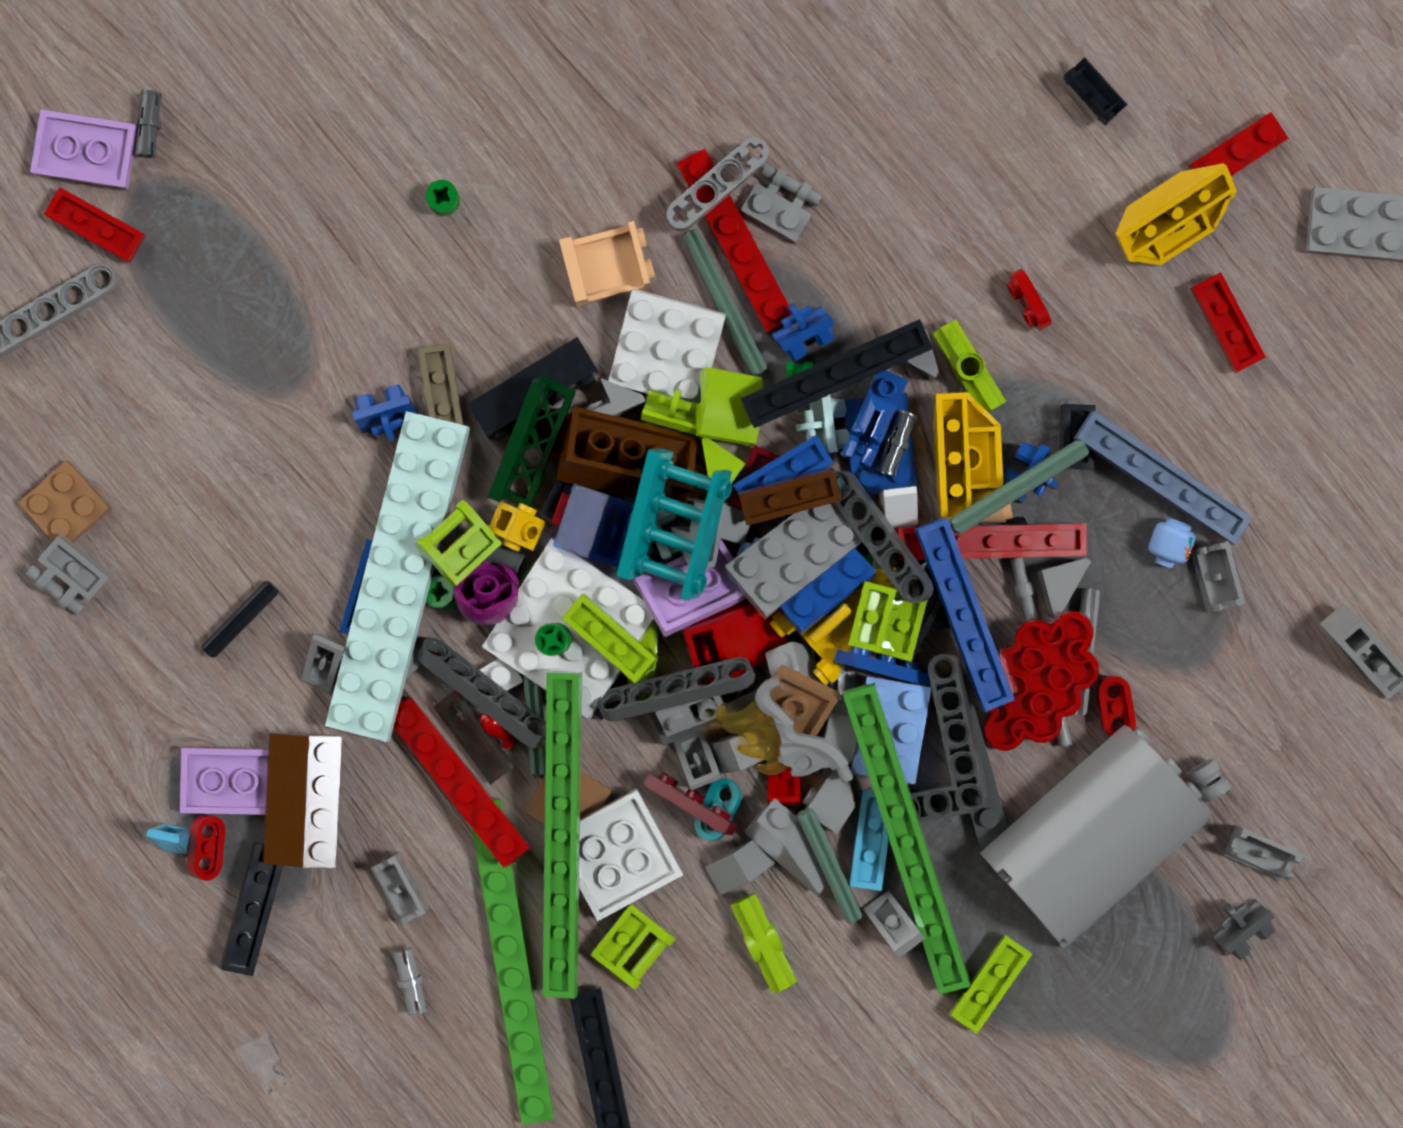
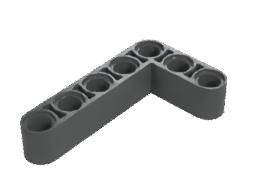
M944 652L935 656L928 665V674L951 783L910 790L920 822L978 811L988 798V788L960 659L950 652ZM945 659L952 664L953 671L950 676H943L938 672L937 664L939 660ZM952 691L958 695L959 705L957 708H950L945 704L944 695L946 692ZM952 724H960L965 728V739L957 740L952 736L950 729ZM959 756H967L972 760V771L965 772L958 767L957 759ZM967 788L975 789L980 795L979 802L976 804L969 803L964 797V790ZM934 794H942L946 797L948 801L946 809H939L934 806L932 802Z

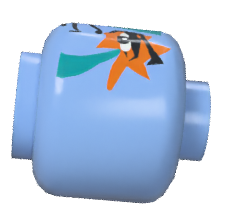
M1167 518L1166 522H1159L1148 545L1149 552L1156 556L1155 562L1169 568H1173L1175 563H1186L1196 539L1195 534L1190 531L1192 526L1171 518Z

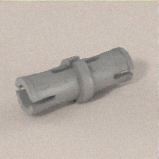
M405 947L403 949L406 962H404L401 949L392 952L400 978L397 981L398 987L402 988L407 1015L414 1016L417 1015L415 1001H417L420 1014L428 1011V1007L426 1006L421 987L423 977L422 974H418L413 947Z

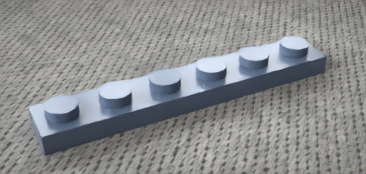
M1095 411L1089 413L1074 437V440L1083 441L1089 450L1224 541H1229L1230 545H1236L1252 519L1251 516Z

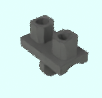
M1256 899L1248 905L1245 903L1241 904L1237 909L1227 904L1223 909L1228 916L1219 923L1221 927L1210 936L1229 955L1233 954L1237 959L1242 960L1250 953L1251 947L1246 942L1250 937L1255 934L1263 940L1275 933V928L1271 922L1275 917Z

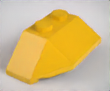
M1223 163L1181 171L1128 205L1115 233L1126 260L1129 262L1163 265L1215 231L1227 210L1230 199H1233L1237 193L1227 165Z
M968 392L935 394L933 438L936 496L940 518L947 517L949 520L1003 486L1001 425Z

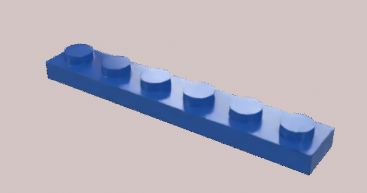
M943 517L915 528L916 536L981 710L987 712L1015 700L948 518Z

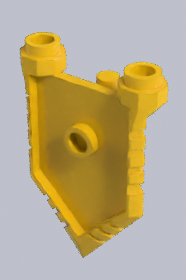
M874 569L876 575L868 582L893 588L894 585L882 569ZM863 586L801 634L804 640L822 658L815 665L817 668L813 671V674L826 686L837 681L840 677L841 669L845 667L844 664L834 662L837 649L850 652L851 646L848 643ZM780 610L772 616L773 620L769 623L781 638L786 634L789 636L796 630Z

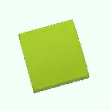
M705 367L700 371L701 402L695 406L696 435L754 446L757 442L759 427L753 428L741 398L763 389L762 378Z
M864 581L848 645L912 662L927 601L910 603L900 595L897 589Z

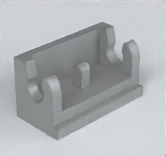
M1229 541L1191 550L1190 555L1206 613L1244 605L1245 600Z
M1236 825L1223 853L1224 856L1282 881L1293 878L1294 874L1291 873V869L1294 863L1298 864L1301 862L1304 855Z
M400 852L370 868L402 926L410 920L425 914L430 909Z

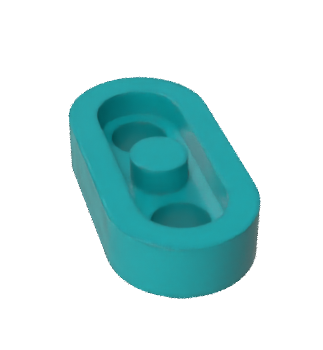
M721 778L710 785L703 803L711 808L718 805L733 814L730 818L733 820L742 800V790L734 780ZM726 789H729L731 792V797L728 801H724L722 798V793ZM698 818L695 819V830L701 838L717 841L725 836L717 830L712 831L709 825Z

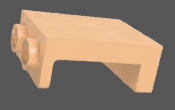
M634 221L628 222V225L582 238L572 240V237H567L559 240L577 307L631 293L633 288L643 290L651 287L650 278L655 277L651 259L644 260L641 248L647 246L643 228L636 229Z

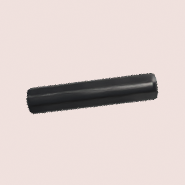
M264 581L202 644L201 648L211 658L217 657L278 595L279 590L270 581Z

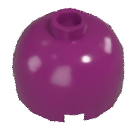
M483 561L457 586H454V598L460 613L470 622L478 625H494L501 623L510 616L518 602L519 581L515 572L507 565L499 563V567L489 565V561Z

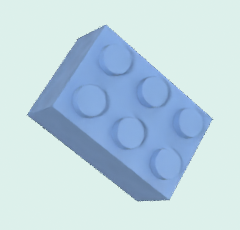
M864 676L863 685L874 682L876 684L907 783L915 784L931 687ZM857 741L851 765L849 764V769L853 774L869 776Z

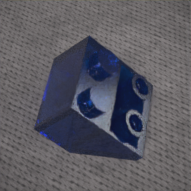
M573 483L553 546L618 568L634 503Z

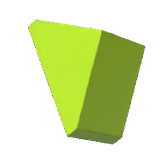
M702 438L701 442L708 477L712 478L713 471L727 469L732 471L730 481L733 484L745 467V463L711 439Z

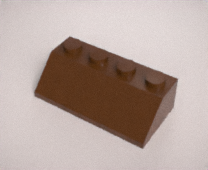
M573 406L560 452L557 480L636 499L648 450L663 448L672 451L671 461L674 466L694 472L698 436ZM669 478L666 480L663 493L667 498L685 503L692 492L693 486Z
M269 733L263 864L302 868H336L341 736L333 734Z

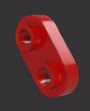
M1019 269L1010 274V282L1007 283V288L1013 299H1019L1025 309L1022 311V315L1030 328L1036 327L1038 331L1052 325L1050 315L1026 272L1023 269Z
M1107 676L1103 678L1097 686L1096 693L1104 733L1111 737L1118 731L1112 725L1113 720L1117 717L1122 719L1123 725L1128 726L1134 731L1136 729V719L1129 683L1120 676ZM1112 685L1118 690L1117 695L1113 698L1107 694L1108 688Z
M201 815L193 821L190 828L187 868L191 876L204 881L213 880L222 869L225 825L216 816ZM206 826L207 831L205 835H202L203 828ZM203 858L204 864L200 868V860Z

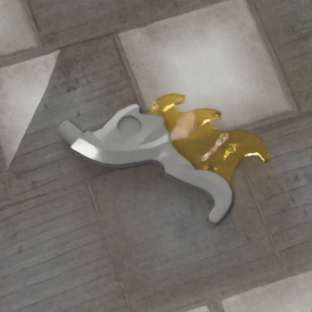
M773 676L760 684L756 690L755 699L739 712H727L724 704H720L718 709L720 725L728 732L739 734L749 742L748 745H738V750L744 755L767 760L766 765L758 764L756 766V769L761 773L775 775L791 767L792 776H806L822 768H831L836 770L842 783H846L853 778L848 767L849 760L836 745L822 737L795 731L793 727L794 720L770 696L771 689L777 687L780 683L778 676Z

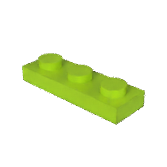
M585 593L580 595L561 618L634 683H638L658 659L655 654Z
M1004 934L972 979L971 987L965 989L950 1011V1016L978 1034L1030 959L1032 953Z

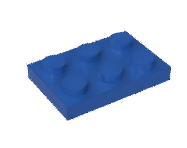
M903 393L896 408L909 412L907 393ZM865 398L845 400L846 414L844 422L845 429H847L849 434ZM897 409L894 413V416L890 422V425L887 429L885 436L889 435V432L892 428L896 416ZM910 432L907 441L909 447L907 451L903 452L895 477L875 471L885 446L883 441L870 468L859 464L866 447L863 444H857L852 458L849 460L850 472L856 476L869 495L897 488L916 486L918 489L912 432Z

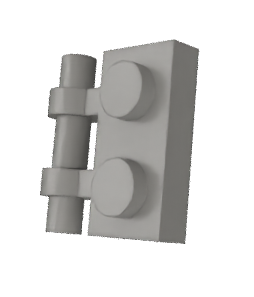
M766 164L761 175L771 180L768 189L756 183L742 206L740 213L796 244L812 216L811 213L802 209L805 201H808L817 207L823 195L812 190L813 186L807 182L802 184L791 178L784 169L779 168L777 170ZM780 187L797 195L793 203L777 195Z
M61 533L37 559L47 569L42 572L35 565H32L25 573L27 577L35 582L33 586L40 591L44 589L58 600L57 605L62 609L68 608L75 615L85 606L75 596L79 593L89 601L112 575ZM57 575L70 588L66 591L53 581L52 577Z

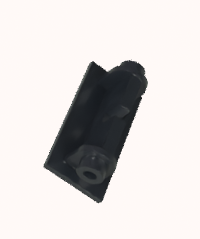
M1085 57L1063 76V79L1066 81L1065 84L1069 85L1097 115V119L1105 125L1128 105Z

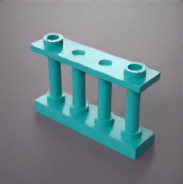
M663 448L651 449L647 453L616 576L630 580L646 572L683 585L680 599L687 601L698 598L704 592L707 585L705 573L724 501L729 497L732 490V481H730L732 471L727 469L713 471L712 478L674 466L671 461L672 451ZM671 478L707 490L708 494L704 509L665 497L663 491L666 480ZM664 510L699 522L696 540L693 541L658 529L655 524L658 512ZM655 541L692 554L687 573L649 560L647 554L650 543Z

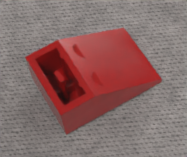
M746 599L683 628L694 668L737 657L746 658L752 668L767 661L766 652L787 644L786 636L781 638L769 625L773 620L772 616L779 610L764 619L749 600ZM738 670L731 677L736 678L745 673L746 670ZM710 677L704 679L701 682V684L708 685L712 683L715 678Z

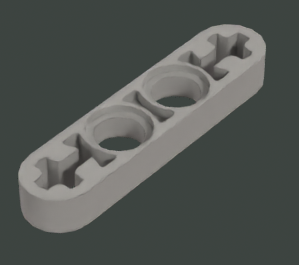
M757 137L745 140L673 201L666 212L669 226L680 232L690 229L762 168L769 156V148L766 142ZM751 146L753 149L760 147L762 149L760 151L761 159L751 158L746 163V167L749 168L746 172L741 162L735 159V157L739 156L740 160L743 161L749 154L748 147ZM731 165L738 169L739 177L736 181L729 183L722 179L720 173L724 167ZM707 186L713 189L715 193L714 199L709 203H701L696 197V192L699 188ZM690 197L694 206L701 211L696 213L695 209L692 208L687 213V222L684 223L682 220L675 222L673 220L675 218L674 210L678 208L682 212L689 207V202L686 199Z

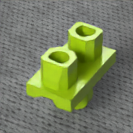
M678 389L675 390L673 396L649 390L641 414V420H644L646 424L662 428L665 426L675 429V431L696 435L695 406L698 404L680 399L682 391Z

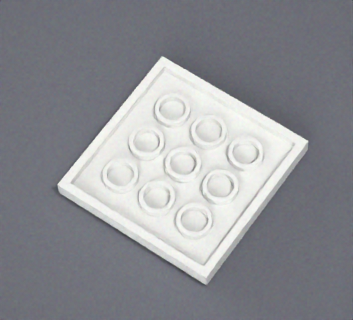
M551 538L520 586L518 602L510 616L495 625L482 647L545 690L547 689V672L549 671L582 672L581 715L590 719L598 708V698L601 696L602 699L621 671L561 618L583 593L589 596L639 641L646 634L654 618L641 596L556 539ZM558 622L566 625L572 634L571 647L561 655L547 656L542 654L535 645V636L539 628L545 624Z

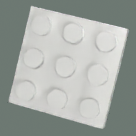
M633 288L608 381L647 394L649 390L673 396L675 390L678 389L682 391L680 399L699 404L701 402L700 371L705 367L712 368L726 314Z
M638 789L627 793L580 819L579 888L597 921L683 876L680 866Z

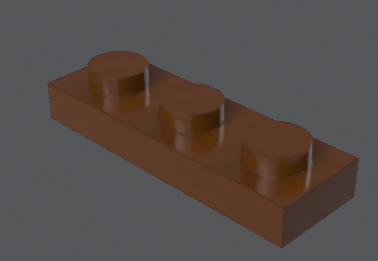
M833 468L738 492L746 526L842 501Z

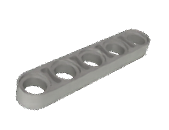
M95 265L1 319L0 358L112 294L117 289L119 283L117 273L106 265ZM106 271L111 277L109 285L103 289L97 288L94 283L95 276L99 272ZM78 287L82 290L83 298L78 304L71 305L67 301V293L71 288ZM47 303L52 304L55 309L54 317L51 320L42 321L39 316L41 306ZM17 320H24L27 324V331L21 337H15L11 332V326Z

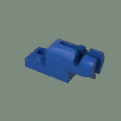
M887 370L874 376L841 455L851 460L857 444H863L866 448L859 464L871 467L907 385V379Z

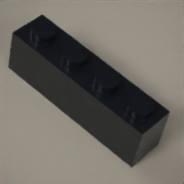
M576 337L467 403V406L489 440L495 437L498 441L513 432L512 426L516 424L532 380L543 375L569 388L574 389L578 387L579 390H583L596 381L594 376L599 374L582 343ZM549 389L546 399L548 404L555 407L562 403L566 396Z

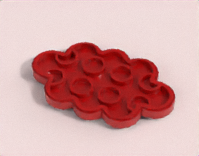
M1067 611L1061 613L1052 624L1041 619L1028 620L1017 629L1014 645L1004 647L998 652L1015 700L988 711L990 714L984 724V736L993 748L1000 751L1015 749L1023 742L1025 737L1037 743L1049 742L1059 734L1062 728V718L1071 716L1080 709L1082 704L1081 690L1091 687L1099 675L1098 660L1088 650L1093 640L1094 627L1091 620L1085 614L1078 611Z

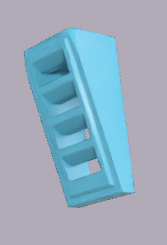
M164 823L147 830L146 837L161 850L183 855L188 854L190 829Z

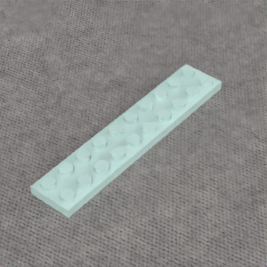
M407 411L405 413L345 646L346 650L342 657L325 723L327 727L390 742L435 567L426 556L418 551L415 542L420 537L429 535L448 517L470 431L468 426ZM441 541L435 546L438 549V551L440 548Z

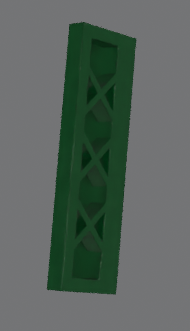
M543 375L532 380L488 498L497 502L508 498L517 503H522L529 507L532 506L576 390ZM549 389L566 396L561 408L551 411L546 399ZM542 407H543V409H544V411H545V414L540 415L541 410H542ZM559 413L557 420L555 421L553 415ZM548 418L552 428L551 435L540 440L535 429L536 423L541 419ZM532 436L534 443L529 444V441ZM548 442L544 450L542 444ZM536 446L541 461L539 465L529 468L524 454L526 450ZM520 465H521V468H522L523 471L517 473L518 470H519V467H520ZM536 471L533 479L531 472ZM524 475L530 487L527 497L511 490L514 480Z

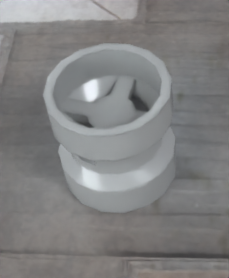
M1215 758L1209 759L1187 772L1191 783H1195L1202 794L1201 800L1204 803L1223 795L1231 789L1227 778L1222 777L1219 773L1220 766Z

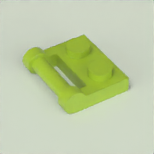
M464 500L454 506L455 511L426 537L422 536L415 542L418 551L431 561L452 587L457 586L502 544L499 538ZM465 520L470 527L440 553L435 546Z
M631 903L590 955L631 988L637 990L642 983L640 979L666 946L671 947L676 937ZM649 932L654 934L657 938L632 970L629 971L623 967Z

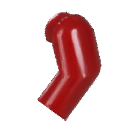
M483 713L479 720L483 726V731L488 735L498 738L500 747L504 749L512 748L515 744L514 736L500 726L493 718Z

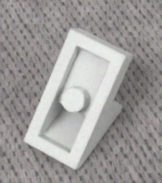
M916 486L883 490L878 494L879 504L883 506L884 516L894 530L900 527L917 526Z

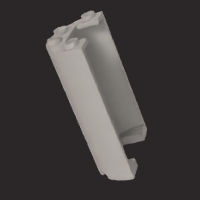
M1123 725L979 853L1064 950L1210 821L1209 815L1212 812L1200 800L1202 797L1200 791L1190 781L1186 784L1178 776L1182 772L1178 765L1169 757L1164 760L1149 745L1151 740L1140 728L1133 731L1128 726Z

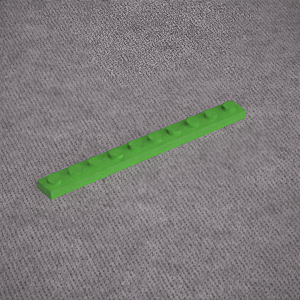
M547 672L543 997L575 999L578 996L582 672Z
M874 682L843 691L844 701L919 931L925 937L922 943L939 995L971 987V981L876 684Z
M493 799L503 811L502 799ZM473 830L521 1124L526 1125L554 1120L513 865L511 864L507 868H503Z

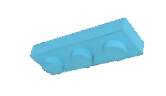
M862 789L849 886L882 891L889 837L873 790Z

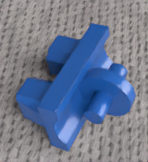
M792 303L788 306L790 316L781 320L784 327L771 333L774 341L782 351L786 352L793 361H797L806 355L807 350L803 342L813 337L819 346L834 340L831 326L835 323L822 306L812 310L808 305L798 310L795 304Z
M399 384L384 390L387 401L376 404L372 394L356 397V411L352 412L361 433L372 431L374 436L385 433L389 441L396 439L394 430L402 428L406 411L416 413L409 396L405 395Z
M1022 442L1014 459L1028 465L1029 470L1047 458L1050 448L1043 444L1038 448L1032 444ZM1008 468L1003 477V485L1021 474ZM1050 478L1037 486L1033 493L1042 497L1046 487L1056 490L1059 484ZM1027 493L1016 499V501L1023 503Z

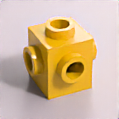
M500 501L489 528L494 534L503 538L502 545L518 552L521 546L534 551L546 521L535 517L537 510L519 503L516 508Z

